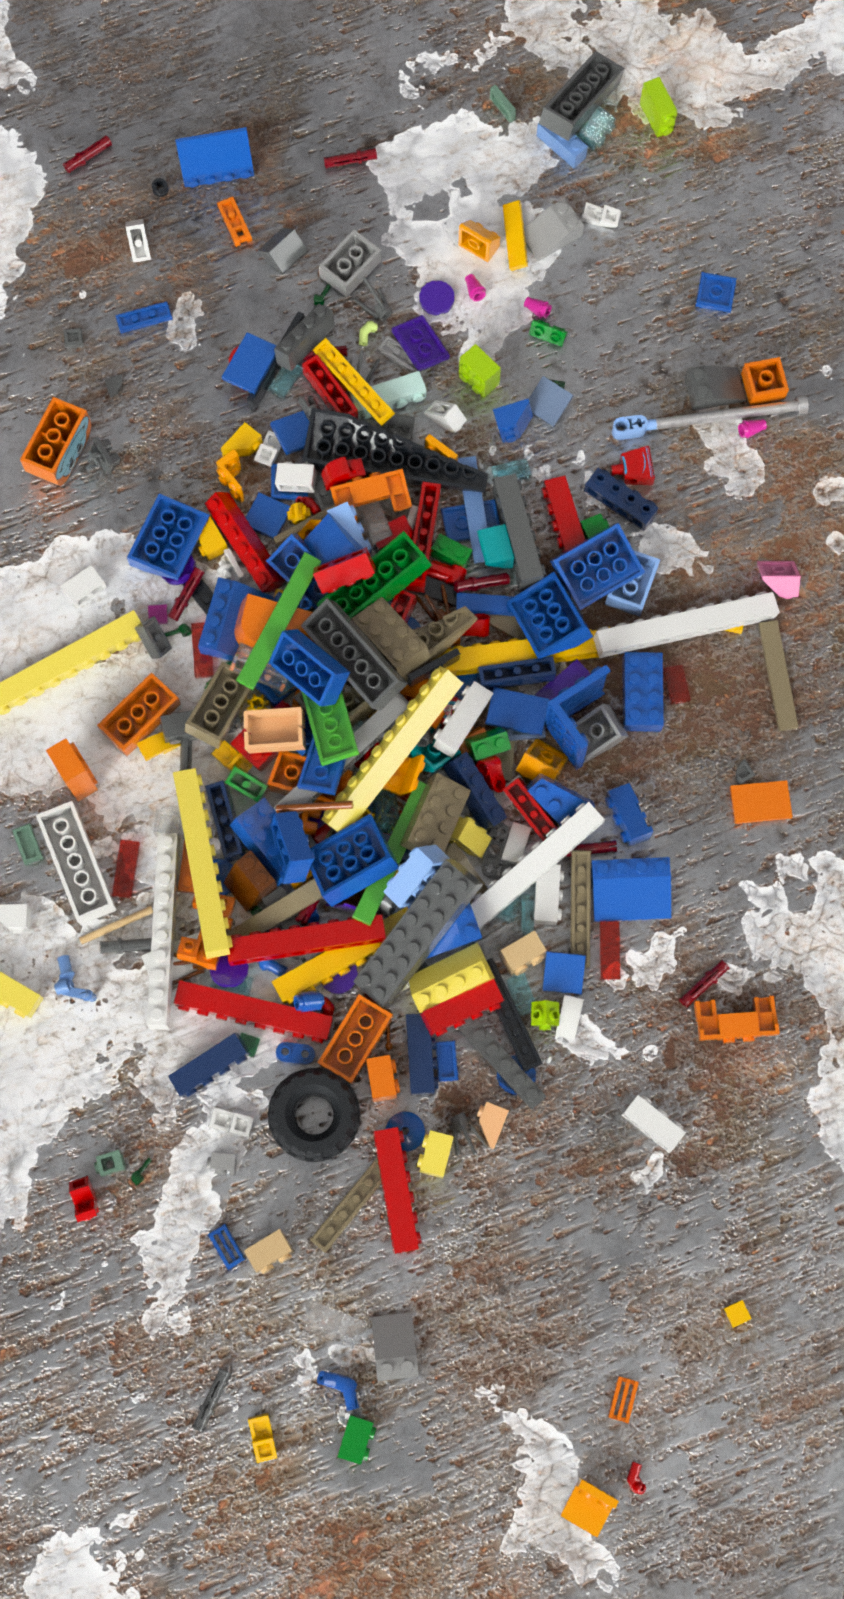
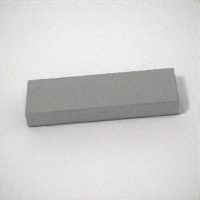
M387 335L378 346L377 352L410 373L416 372L417 369L399 342ZM431 367L420 371L422 378Z

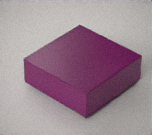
M167 604L148 606V619L155 616L159 625L168 624Z

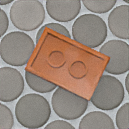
M787 780L731 785L729 787L735 824L792 819L793 817Z

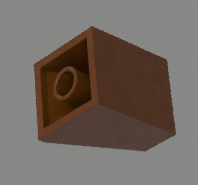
M249 851L235 862L223 882L247 913L259 905L263 898L278 888L274 878L252 851Z

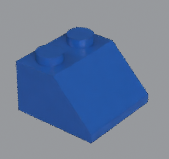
M529 399L493 409L503 443H512L521 438L533 417Z

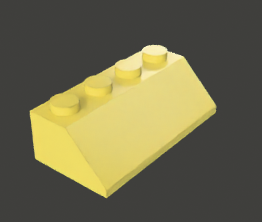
M477 942L415 973L409 980L412 998L419 1013H422L431 1007L494 979V975Z

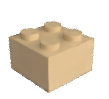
M534 930L500 951L499 958L510 976L514 974L519 976L527 971V966L532 964L534 967L541 963L545 958L547 950Z
M278 1229L244 1250L255 1272L265 1274L274 1269V1263L278 1261L283 1263L292 1257L291 1253L294 1250L283 1231Z

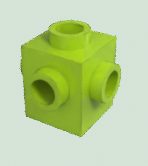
M548 1000L531 1002V1026H537L539 1030L544 1031L551 1030V1027L559 1026V1002Z

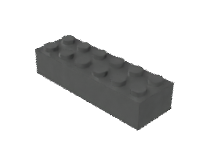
M595 51L543 107L539 124L569 141L617 88L625 68Z
M516 473L494 478L492 494L496 502L501 525L505 524L514 555L513 571L519 593L542 580L544 575H546L544 564H540V549L535 546V531L530 528V524H532L530 513H526L525 510L527 502L525 496L521 495L522 483L520 479L517 480Z
M326 599L301 625L321 649L350 671L347 680L371 708L381 711L408 684L337 602Z

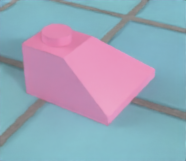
M757 561L763 581L779 597L785 599L798 597L801 576L794 561Z

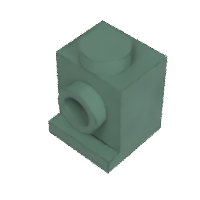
M121 1150L96 1156L97 1162H94L96 1173H100L101 1177L127 1170ZM108 1161H113L114 1165L112 1168L107 1167Z

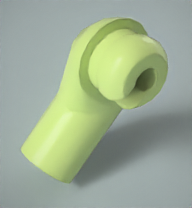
M367 321L360 329V346L368 345V334L377 331V323Z

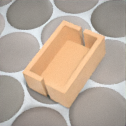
M302 707L244 711V728L247 731L244 732L245 750L249 754L306 750V733L303 730L305 729V712Z

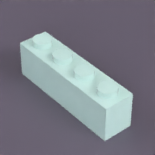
M419 371L371 386L391 409L396 407L402 408L412 402H420L426 398L427 392ZM350 393L351 401L358 409V419L371 418L372 415Z

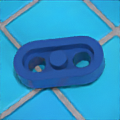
M282 1042L276 1048V1056L284 1063L309 1065L315 1059V1051L307 1044ZM285 1048L289 1049V1054L283 1055L282 1050ZM303 1051H308V1052H309L308 1057H306V1058L302 1057V1056H301L302 1052H303Z

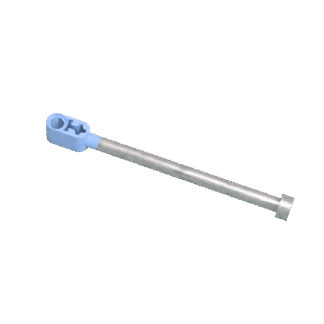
M806 395L796 396L795 400L648 420L643 415L619 417L613 423L612 436L617 440L640 438L649 430L796 411L797 414L808 413V399ZM617 427H623L625 430H618Z

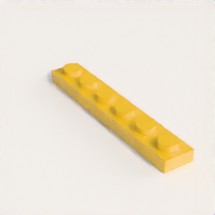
M327 338L313 349V352L319 356L323 363L381 426L395 414Z

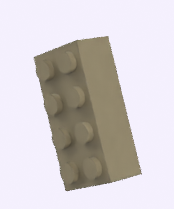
M380 597L352 618L353 622L402 678L431 658L427 645L383 597Z
M223 661L221 662L188 718L184 732L217 749L220 748L253 691L236 681L241 672L240 670Z
M438 772L429 777L400 845L410 851L415 847L437 845L445 852L471 790Z

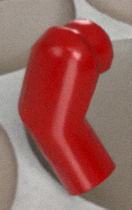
M298 496L295 500V503H304L313 515L322 511L311 497Z
M324 996L323 1014L332 1016L335 1007L329 998Z
M632 1461L627 1482L635 1494H644L646 1485L643 1484L639 1477L642 1465Z

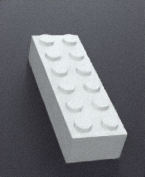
M73 801L36 815L77 922L82 925L116 911V906Z

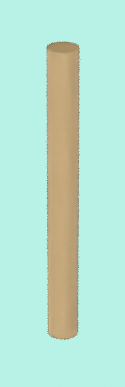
M151 906L81 936L79 940L83 945L152 914L153 909Z

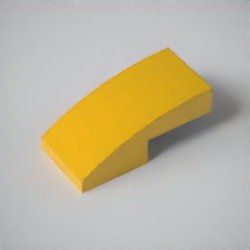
M163 732L136 743L146 761L161 753L166 754L181 745L180 743H165Z
M225 740L219 749L215 748L211 753L229 771H231L234 764L247 772L253 766Z
M265 1413L249 1417L248 1423L257 1463L276 1459L277 1452L269 1414Z

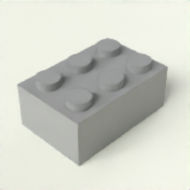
M353 230L319 265L320 278L347 298L363 281V277H367L381 262V250L356 230Z

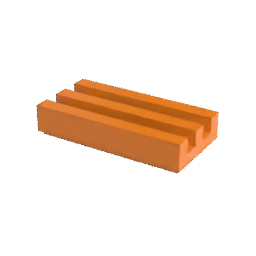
M618 1376L608 1414L609 1418L629 1423L639 1382ZM625 1382L618 1414L614 1415L621 1383ZM632 1384L633 1387H632V1390H631V1394H630V1398H629V1402H628V1406H627V1410H626V1414H625V1418H624V1417H622V1413H623V1409H624V1405H625V1401H626V1397H627L629 1385Z

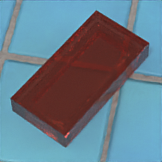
M683 665L665 667L663 671L671 705L690 702L691 699Z

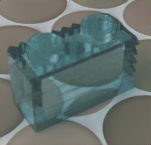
M599 106L580 129L577 137L592 150L597 146L601 147L606 140L605 135L607 133L610 135L615 129L616 125L614 123L616 118Z
M384 789L378 793L373 801L374 803H372L373 814H375L374 820L382 833L392 834L399 819L398 800L396 794Z

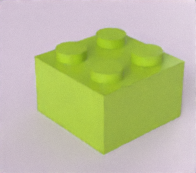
M475 344L460 357L459 377L463 382L471 385L472 390L477 395L480 394L485 398L499 385L501 368Z

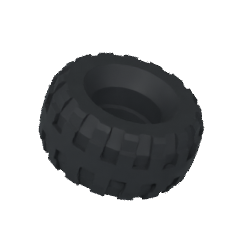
M305 1068L288 1075L276 1087L268 1105V1124L273 1138L286 1153L303 1161H325L341 1154L354 1140L360 1125V1105L353 1088L340 1075L323 1068ZM321 1097L328 1101L333 1109V1121L330 1127L320 1134L306 1133L296 1122V1110L299 1104L306 1098Z

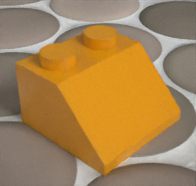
M468 220L459 226L458 245L484 261L489 262L500 247V237L497 233L485 229L480 223Z
M535 739L524 753L516 771L523 777L530 778L531 780L540 773L556 780L568 758L561 751L540 739Z

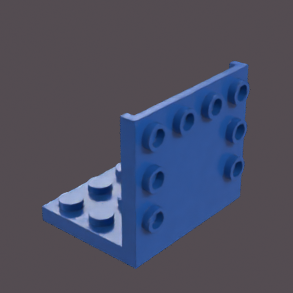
M607 665L602 668L600 666L596 667L591 671V675L586 678L584 676L575 681L574 686L563 688L558 693V696L548 701L544 722L545 727L576 770L583 766L588 739L576 729L577 724L571 716L605 695L603 692L607 674L611 672Z

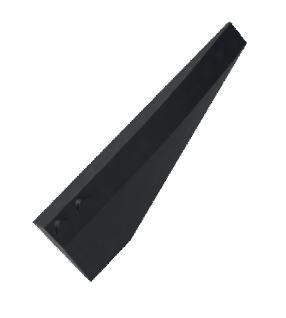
M312 408L302 463H310L315 466L316 470L323 471L328 463L341 457H345L346 460L361 458L366 472L365 478L370 477L369 475L375 472L383 474L403 469L406 484L422 486L423 482L441 484V488L485 493L488 474L469 465H463L455 459L447 458L434 450L431 451L399 435L391 434L385 429L370 425V423L364 420L356 419L350 414Z

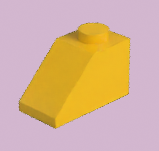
M244 422L221 447L222 456L224 457L233 449L238 453L239 457L251 456L254 452L258 451L260 444L263 443L261 434Z
M210 516L198 539L200 544L198 550L202 557H207L208 561L224 554V550L228 549L225 540Z

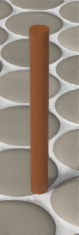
M339 801L276 805V812L353 809L354 802Z

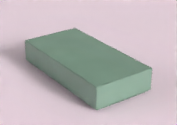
M495 84L490 88V99L511 123L515 120L516 109Z
M31 823L12 830L25 866L44 859Z

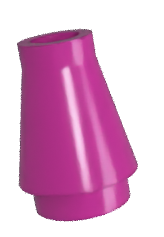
M474 274L467 275L465 282L470 299L476 302L482 300L486 296V289L476 279Z
M527 297L524 302V307L528 308L540 319H546L552 309V306L547 301Z
M764 419L743 420L738 425V432L742 438H749L762 430H766L767 424Z

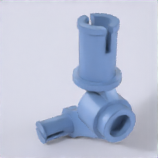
M63 955L58 957L57 961L61 974L59 975V981L54 984L56 993L58 995L62 994L83 999L87 1002L96 1001L97 997H95L96 995L91 990L74 988L72 980L75 972L72 971L70 956Z

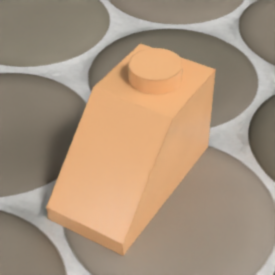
M486 1102L485 1106H480L477 1116L480 1117L479 1124L489 1148L494 1150L509 1110Z

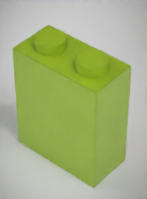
M660 77L644 82L639 104L656 136L669 135L674 129L677 109Z

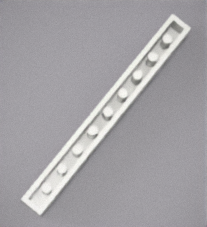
M763 591L752 597L745 595L734 601L727 599L716 605L709 603L698 609L691 607L680 613L679 611H673L666 616L655 615L648 620L637 619L630 624L619 623L612 628L602 627L596 631L593 639L599 658L728 630L742 625L772 620L776 618L780 611L774 593Z
M590 802L579 805L575 809L576 814L572 817L568 815L560 822L562 824L561 827L557 830L553 828L548 832L545 841L542 843L538 841L532 846L530 854L527 856L523 854L516 861L518 864L514 868H507L501 874L503 877L499 881H492L487 886L488 890L484 894L480 892L472 899L471 907L479 930L486 926L605 822V819Z
M158 833L146 1023L149 1029L170 1030L180 838L177 833Z

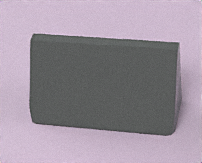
M155 616L135 627L152 659L161 658L172 649Z

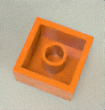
M780 357L744 364L741 375L750 406L784 400L786 398L789 388Z
M390 1055L367 1058L373 1102L397 1099L396 1094L400 1093L398 1079L394 1080L393 1074L397 1073L395 1059L391 1060Z

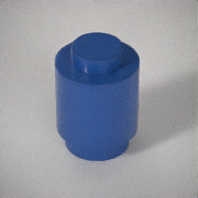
M318 990L300 992L294 996L296 1011L321 1010L324 1005V996Z

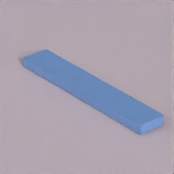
M476 456L458 458L459 463L478 469ZM462 491L471 549L473 550L474 563L485 562L477 534L478 530L487 528L482 492Z

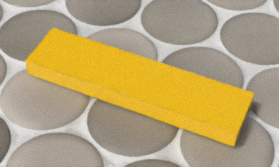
M520 200L503 205L509 269L511 271L528 267L522 205Z

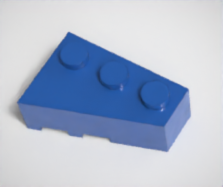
M542 773L538 774L526 785L527 791L560 826H562L560 822L568 815L572 817L577 813L575 809L582 803L587 804L590 802L595 807L594 802L589 798L581 796L574 790L568 789Z
M630 783L609 790L605 801L608 808L613 810V821L616 826L619 825L622 842L631 847L649 840L654 830L652 826H647L645 821L647 816L645 812H641L638 805L639 801Z
M297 811L275 813L271 822V830L275 849L279 848L281 859L278 860V864L283 866L285 874L282 877V883L305 882L311 864L314 862V852L310 850L308 835L303 830V821L299 819Z

